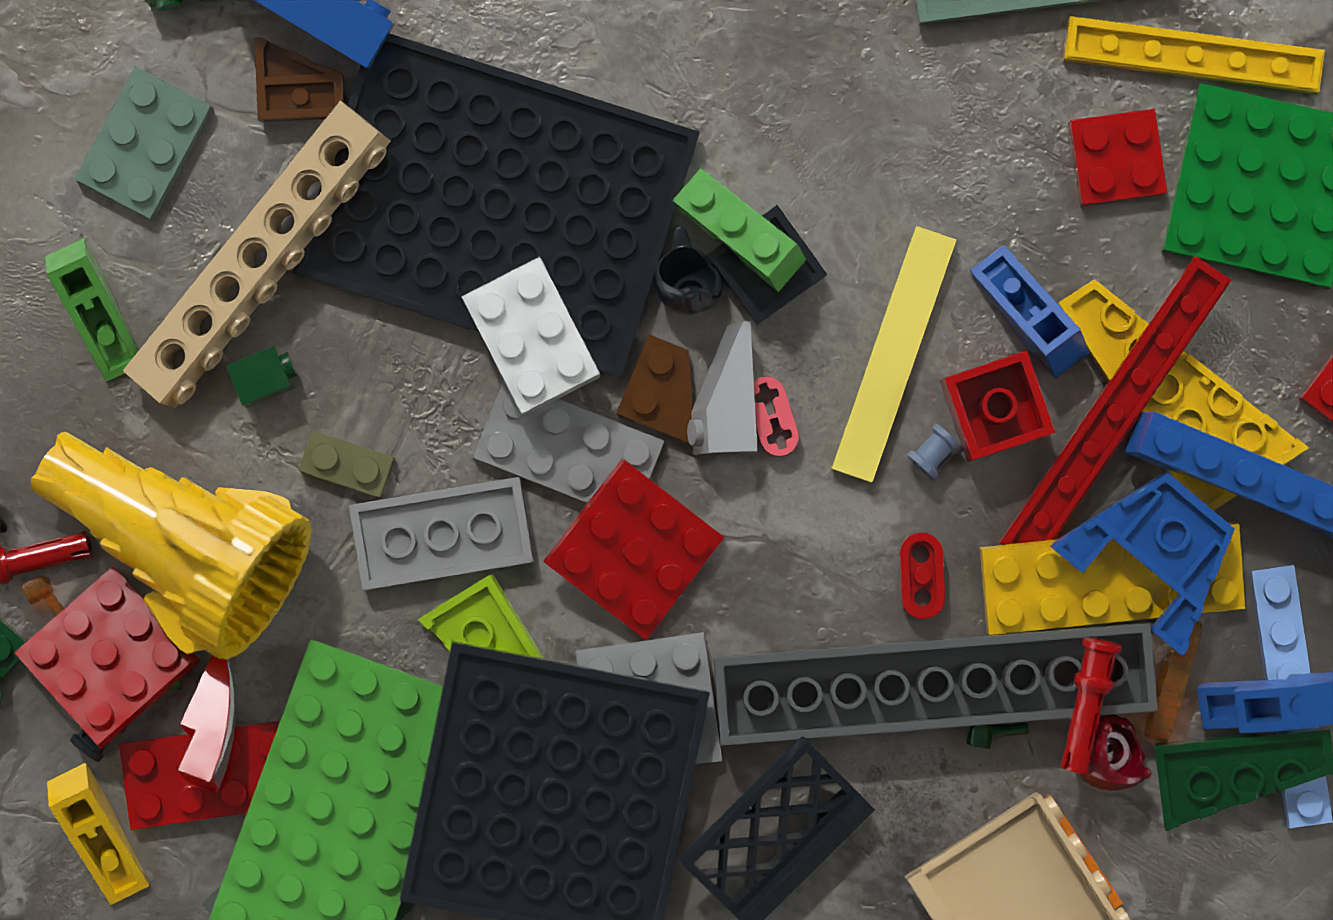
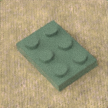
M135 66L79 169L75 180L153 221L213 107Z

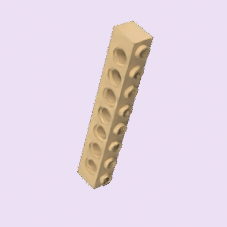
M340 101L128 363L123 372L163 405L176 408L178 404L181 405L189 400L196 390L195 383L205 371L213 369L223 357L222 350L232 337L235 338L245 331L251 320L249 316L259 304L267 302L274 295L278 287L277 282L286 270H291L300 263L305 254L303 249L314 236L321 235L328 228L332 221L331 215L341 202L345 203L354 196L359 188L358 181L368 169L375 168L383 160L387 151L386 147L391 141L352 108ZM344 148H348L349 157L343 165L336 167L335 157L337 153ZM321 182L322 189L319 196L313 200H308V190L311 185ZM293 215V228L288 233L282 234V221L286 217ZM266 249L267 258L265 263L255 268L254 257L256 253ZM238 282L240 286L239 294L233 301L228 302V288L233 283ZM211 315L212 327L207 334L201 335L200 324L204 318ZM183 349L185 352L184 363L175 369L173 366L174 355Z

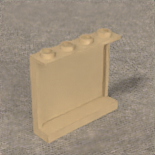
M1037 792L904 876L932 920H1130L1122 907L1115 911L1106 896L1112 893L1101 873L1097 870L1091 874L1082 860L1088 856V853L1076 834L1073 833L1067 836L1059 824V821L1065 817L1051 796L1044 800L1042 795Z

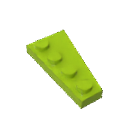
M493 574L488 575L418 619L444 643V646L449 651L451 642L456 641L544 659Z

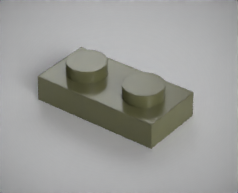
M312 430L298 471L382 498L395 457Z

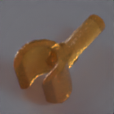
M37 576L22 585L24 595L31 605L44 599L47 606L56 615L65 609L54 595L53 586L47 577Z

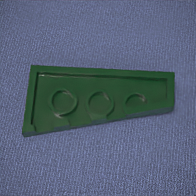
M1330 727L1155 743L1154 746L1165 831L1180 827L1181 824L1198 818L1203 819L1217 814L1218 811L1258 800L1259 797L1279 790L1284 791L1333 774V744Z

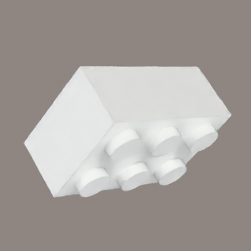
M540 257L462 296L523 416L601 377Z

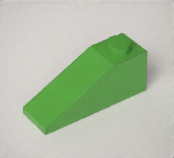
M83 238L45 256L47 276L105 381L108 382L125 374L123 372L124 368L137 354L139 348L107 280L85 239Z

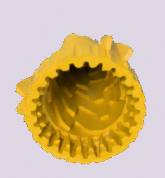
M62 432L57 435L55 446L47 452L36 474L31 478V489L36 494L78 519L91 530V535L101 541L100 545L105 551L133 568L132 574L135 578L156 590L146 594L144 603L170 640L187 654L206 650L219 659H230L245 651L269 626L274 616L283 606L284 601L289 596L295 581L300 575L309 551L312 535L311 522L303 515L292 510L289 500L282 496L265 491L218 487L215 491V496L184 477H181L178 482L153 467L143 469L107 447L102 453L68 432Z

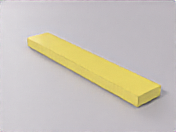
M915 226L832 464V470L869 483L873 482L956 239Z

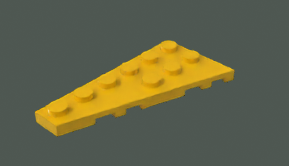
M1094 279L1057 304L1081 329L1090 356L1109 382L1148 323L1137 315L1131 307ZM1184 351L1142 411L1157 412L1282 465L1309 448L1298 438L1295 439L1281 428L1274 419L1262 413L1244 399L1242 394L1191 354H1187ZM1167 470L1171 476L1213 511L1237 496L1207 483Z

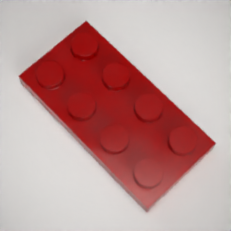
M280 721L235 727L234 742L228 767L218 793L186 782L178 771L192 740V737H189L187 734L119 744L130 830L246 814Z

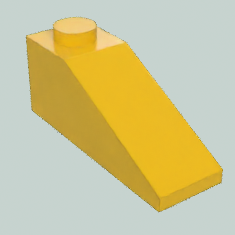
M86 762L47 781L50 810L109 904L113 905L149 887V881L106 794Z

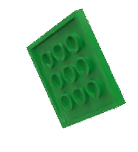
M1200 83L1196 90L1161 251L1188 258L1197 256L1201 260L1321 288H1331L1333 283V113Z

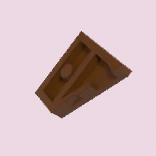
M254 38L259 122L326 119L340 101L345 103L344 76L341 72L315 63L298 53L276 46L264 38Z
M648 334L616 415L690 444L687 436V427L689 421L692 420L693 403L689 350Z

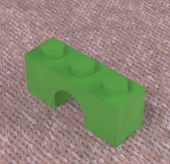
M702 168L697 171L673 199V202L686 219L714 241L718 239L724 243L750 270L778 292L806 261L797 243Z

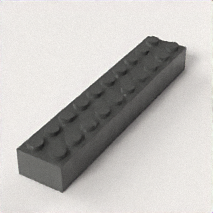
M1135 623L713 657L720 744L722 746L798 740L802 736L805 739L1072 718L1078 687L1075 686L1074 677L1081 670L1086 648L1082 645L1084 637L1101 639L1122 646L1121 653L1115 656L1110 680L1114 682L1113 689L1110 690L1109 694H1105L1100 715L1158 711L1150 623Z

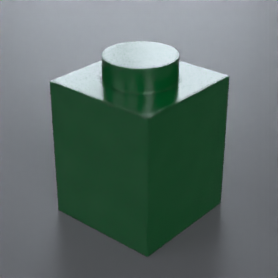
M275 346L226 365L242 406L246 408L295 389L291 378L298 375L288 352L281 354L280 350Z

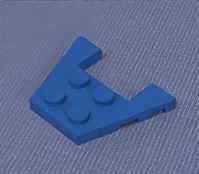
M1164 472L1057 539L1050 547L1078 571L1083 573L1111 539L1118 543L1177 593L1176 598L1152 625L1151 631L1174 651L1183 656L1190 644L1189 638L1196 620L1199 621L1212 580L1214 581L1235 528L1173 476Z

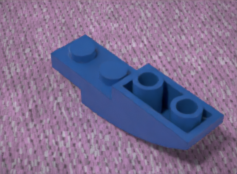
M1333 672L1290 674L1286 679L1210 682L1201 683L1197 687L1203 729L1239 728L1240 733H1255L1333 724Z

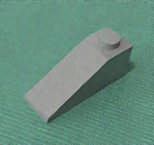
M751 321L739 322L726 327L692 409V420L688 423L687 436L690 445L693 446V455L743 454L757 451Z

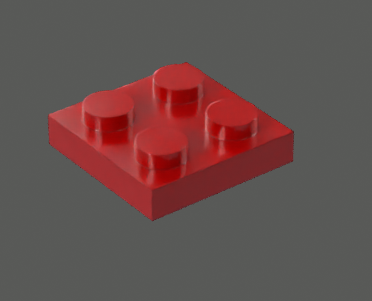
M1155 109L1075 119L1068 122L1080 207L1167 194Z

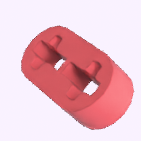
M769 376L760 377L754 380V396L759 394V386L766 384L768 390L776 389L778 397L772 400L775 413L768 415L763 402H755L756 432L763 450L769 455L775 457L785 456L791 453L797 446L799 439L797 426L782 384L777 379ZM777 418L780 429L782 431L789 430L791 433V438L785 441L786 448L779 449L776 443L769 444L767 441V437L773 433L770 423L772 419Z

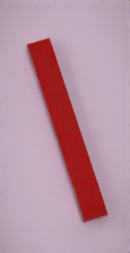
M1197 256L1193 257L1001 538L999 544L1007 545L1055 540L1232 280Z

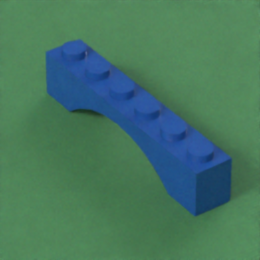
M1142 412L1140 414L1125 453L1253 501L1333 538L1332 485L1157 412Z

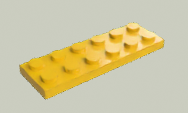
M1236 521L1227 522L1235 530L1214 581L1212 580L1203 603L1202 613L1245 609L1240 525ZM1113 539L1106 544L1083 573L1078 571L1050 547L1056 540L979 547L986 632L988 635L1159 618L1177 596V593Z

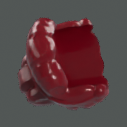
M1115 714L1100 715L1090 756L1088 774L1077 773L1084 782L1101 790L1116 791L1132 788L1151 777V770L1142 765L1146 756L1139 739L1136 737L1137 732L1133 724L1128 719L1121 718Z

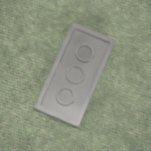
M503 380L472 458L588 503L621 458L650 479L664 440L560 399L523 416L505 380Z
M520 477L349 505L362 591L534 562Z

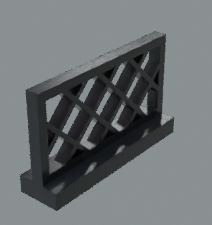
M802 736L677 860L738 920H765L875 809ZM807 752L812 757L811 775L792 777L793 765ZM821 768H822L827 774H822V775H821ZM837 783L841 787L828 802L818 803L821 784ZM810 785L808 804L790 805L791 787ZM781 788L780 806L761 808L762 796L769 789ZM807 814V823L797 833L787 834L789 815ZM779 816L778 832L776 835L758 836L760 818ZM750 819L749 837L730 839V827L738 820ZM776 845V854L767 863L756 864L757 846ZM748 847L746 865L727 867L729 849ZM719 850L718 868L700 869L694 864L706 851ZM745 875V884L730 898L725 893L726 877ZM712 878H717L716 884L711 880Z

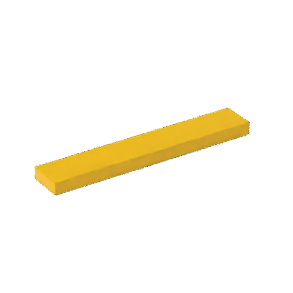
M1070 16L1067 24L1063 61L1317 95L1320 92L1325 50Z

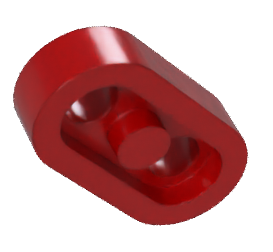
M924 532L915 533L908 536L902 542L899 549L901 603L904 610L912 617L928 619L937 615L945 603L943 548L939 540L933 535ZM917 546H923L928 551V558L922 563L915 561L912 555L913 550ZM919 589L927 590L930 595L929 602L924 606L918 605L914 600V595Z

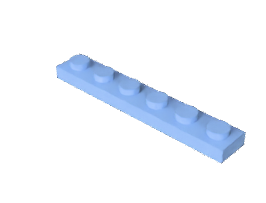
M1294 565L1248 571L1264 679L1282 680L1286 679L1290 674L1310 673ZM1326 776L1281 791L1287 828L1333 822Z

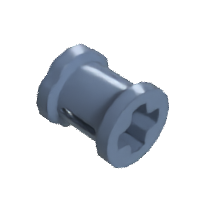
M938 424L932 428L933 434L917 451L911 450L907 454V457L933 481L939 477L938 471L954 454L960 455L964 451L963 447Z

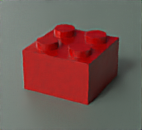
M1027 350L954 374L940 381L967 462L1055 433Z

